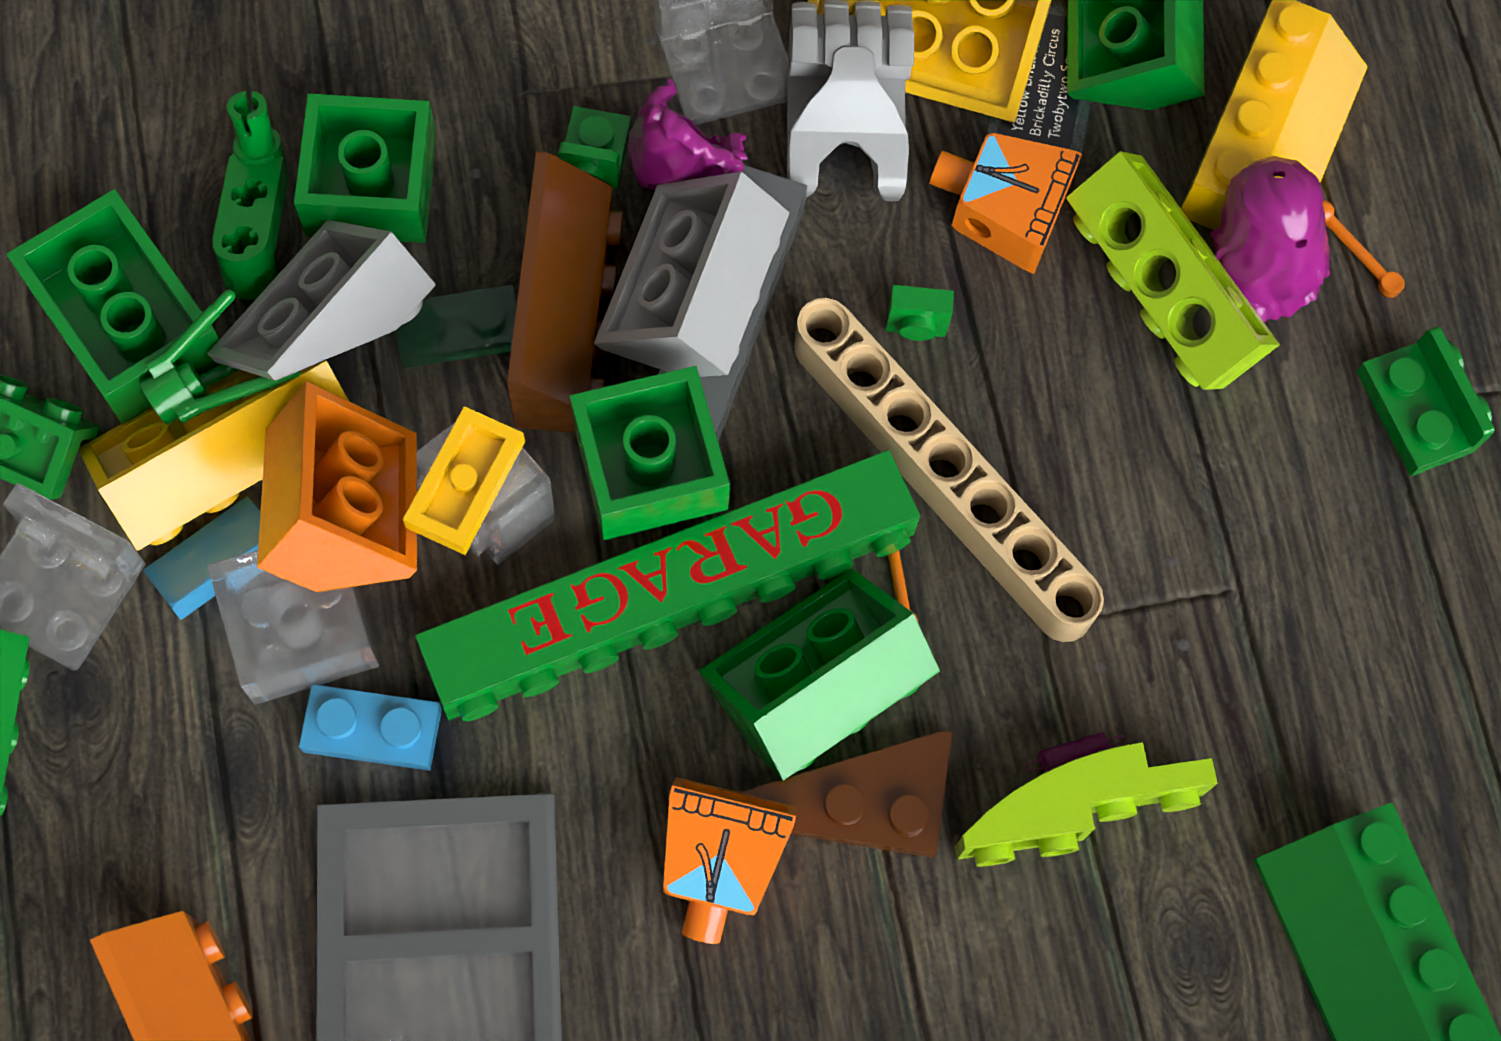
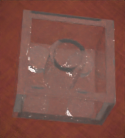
M258 550L207 565L240 686L254 705L311 688L312 684L321 685L379 667L356 586L321 592L312 591L257 568Z

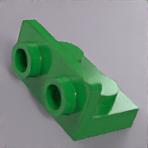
M1439 326L1426 330L1416 343L1363 362L1356 371L1410 477L1475 452L1495 431L1488 403L1481 395L1476 394L1464 372V362L1459 349L1454 343L1447 340Z
M0 374V479L47 500L59 499L63 494L81 441L95 439L100 426L81 418L84 410L79 406L57 398H46V401L38 399L26 393L28 389L26 383Z

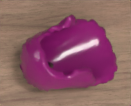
M672 79L667 80L666 86H658L648 95L643 107L639 109L634 127L629 131L628 156L640 187L655 192L659 184L743 172L744 163L742 161L748 160L746 153L743 152L744 146L742 143L745 141L746 135L738 132L721 136L719 142L717 134L712 138L706 136L690 118L670 110L666 102L671 100L676 94V87Z
M1278 156L1257 160L1232 177L1225 192L1226 202L1221 211V226L1213 230L1210 236L1215 240L1213 246L1216 250V258L1262 321L1266 322L1268 319L1278 320L1281 316L1291 317L1301 307L1317 299L1320 285L1323 284L1324 278L1330 275V248L1326 232L1323 194L1320 181L1316 175L1297 160Z

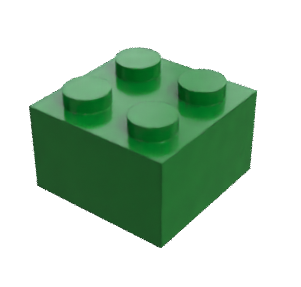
M308 94L294 205L305 236H313L327 220L390 231L400 242L426 243L437 139L430 101Z
M697 366L570 395L573 426L603 540L728 510L730 482Z

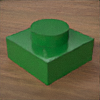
M893 285L887 308L885 332L900 333L902 337L914 341H926L933 339L935 336L945 337L953 313L954 291Z

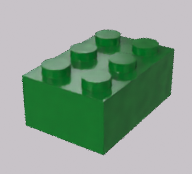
M113 189L6 253V255L114 414L123 424L152 406L139 383L152 375L145 363L162 354L202 314V311L117 191ZM212 325L174 362L177 367L188 361L200 376L219 364L207 354L219 341Z

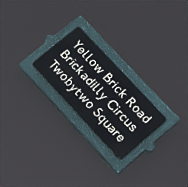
M1056 4L1049 9L1015 123L990 116L987 134L996 133L1082 153L1091 101L1072 99L1067 94L1068 10H1065L1063 4Z

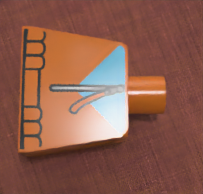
M991 133L986 135L975 163L942 150L929 184L960 196L952 226L956 231L1023 270L1034 274L1082 153Z
M679 777L675 778L669 797L663 893L689 900L682 935L696 941L718 944L721 941L728 910L746 915H755L794 827L797 813L796 806Z

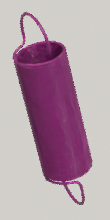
M1099 732L1039 751L1040 759L1030 762L1026 767L1038 760L1041 761L1042 767L1035 770H1026L1025 767V771L1032 772L1042 768L1045 772L1051 771L1073 760L1110 749L1111 746L1124 741L1126 736L1119 735L1108 740L1104 732ZM1124 737L1123 740L1116 744H1109V741L1114 738Z

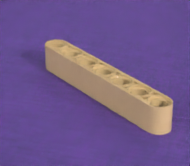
M819 298L807 303L799 313L794 338V352L800 364L881 453L890 450L905 480L1045 634L1061 642L1075 641L1083 637L1102 611L1104 603L1103 591L1097 580L844 305L829 298ZM823 328L834 333L837 339L822 343L810 337L809 332L814 329ZM854 372H866L875 378L877 384L871 387H861L850 381L848 375ZM903 415L912 419L918 429L912 432H902L892 427L888 419L893 416ZM934 460L949 461L956 467L959 474L949 478L939 476L932 471L929 463ZM981 504L990 506L996 510L1000 521L992 524L980 522L974 517L971 507ZM1017 550L1033 552L1041 561L1042 568L1032 571L1023 569L1013 558V552ZM1059 596L1075 598L1083 607L1084 616L1078 618L1066 616L1057 607L1055 598Z

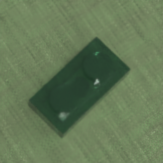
M513 285L425 298L422 300L423 305L419 313L396 330L403 369L510 352L517 307Z

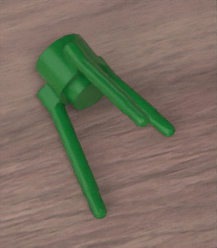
M232 290L224 291L162 354L145 363L152 375L140 381V386L146 398L166 425L171 424L177 419L185 423L204 411L272 388L301 375L300 370L276 381L259 376L206 395L208 394L207 387L239 371V369L220 364L199 376L188 361L177 367L174 362L234 301L236 295Z

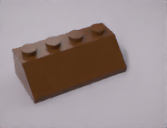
M536 151L507 385L515 428L575 433L570 395L605 387V377L595 376L597 356L608 357L609 352L602 350L594 342L603 322L601 320L603 301H611L617 285V265L608 264L610 246H621L623 210L613 209L612 186L549 152Z

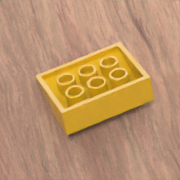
M808 0V3L817 5V14H823V4L826 0ZM844 0L849 4V15H854L855 2L864 0ZM870 0L880 3L881 16H886L887 6L904 5L912 7L914 66L911 68L910 79L905 80V93L1015 123L1052 0Z

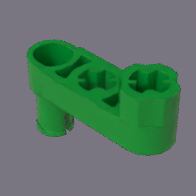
M246 91L233 95L226 105L236 137L233 142V154L229 156L212 239L213 250L225 287L234 291L238 299L244 300L257 299L279 274L274 254L289 178L281 137L271 127L265 98L255 91H252L251 95L255 110L250 108ZM255 199L253 206H250L251 200Z

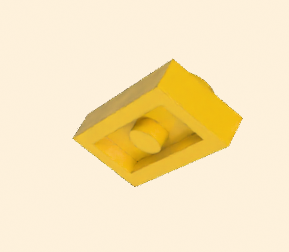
M464 406L403 518L405 528L466 555L525 443L524 433Z

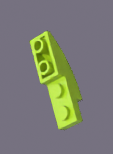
M1143 742L1107 749L1073 760L1028 782L987 811L956 844L957 860L975 857L976 866H993L1015 860L1014 851L1039 847L1041 857L1064 855L1079 850L1078 841H1083L1095 829L1092 813L1097 812L1099 821L1107 822L1137 815L1136 806L1160 803L1162 812L1181 811L1199 806L1201 804L1199 797L1205 795L1218 784L1213 760L1209 758L1148 768Z

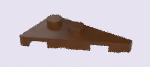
M944 730L740 793L796 806V819L791 835L934 858L937 853L953 732Z

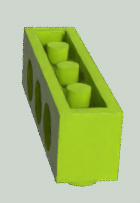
M1120 151L1066 197L1077 213L1073 217L1077 229L1088 241L1093 244L1098 243L1110 259L1106 264L1108 272L1124 290L1133 291L1144 307L1140 311L1144 323L1157 337L1161 339L1165 337L1178 354L1174 359L1177 369L1191 385L1195 387L1200 385L1203 390L1224 389L1280 345L1143 156ZM1134 212H1137L1142 223L1141 232L1133 242H1130L1125 233V225L1128 218ZM1170 259L1176 268V278L1173 285L1165 290L1159 281V270L1162 264ZM1203 306L1211 316V327L1209 332L1203 338H1200L1193 329V317L1196 311Z

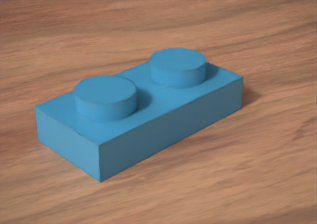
M312 684L299 748L303 753L430 771L442 707L438 702Z

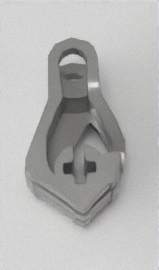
M844 0L824 1L823 14H817V5L813 3L798 2L792 4L787 59V179L807 185L806 198L813 194L818 186L820 162L839 144L843 143L860 147L870 158L873 169V188L879 197L885 201H899L906 189L909 155L908 133L905 128V80L910 79L911 68L914 66L912 7L904 5L887 6L886 16H881L880 3L870 0L855 2L854 15H849V4Z

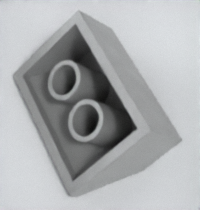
M743 172L657 185L594 344L607 352L667 372L697 366L700 377L728 375L732 363L739 353L741 339L752 310L759 300L760 289L773 255L779 247L780 237L790 212Z

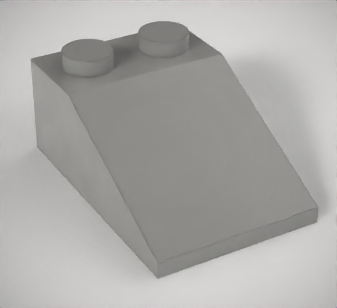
M327 220L207 354L217 363L276 381L397 330L401 325L409 322L419 313L423 305L422 300L436 284L392 232Z

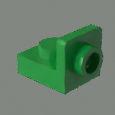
M573 106L566 140L560 143L558 158L612 186V189H618L628 146L629 131L632 128L631 116Z

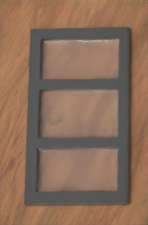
M539 792L534 795L317 805L316 1041H562L555 795Z

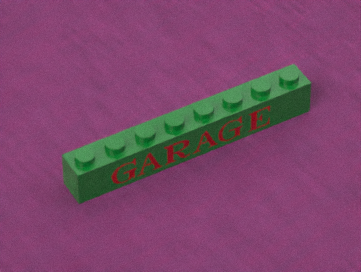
M887 450L415 635L448 721L461 716L463 721H472L494 712L499 707L497 701L522 692L523 697L542 694L559 684V676L582 668L584 673L602 670L619 659L618 653L641 644L645 650L662 646L678 636L677 629L697 621H701L703 626L720 623L733 616L737 612L736 606L758 597L762 603L780 599L796 588L795 582L817 574L820 580L835 577L850 569L854 564L853 559L874 551L877 557L895 553L911 542L910 537L915 533L920 514L890 450Z

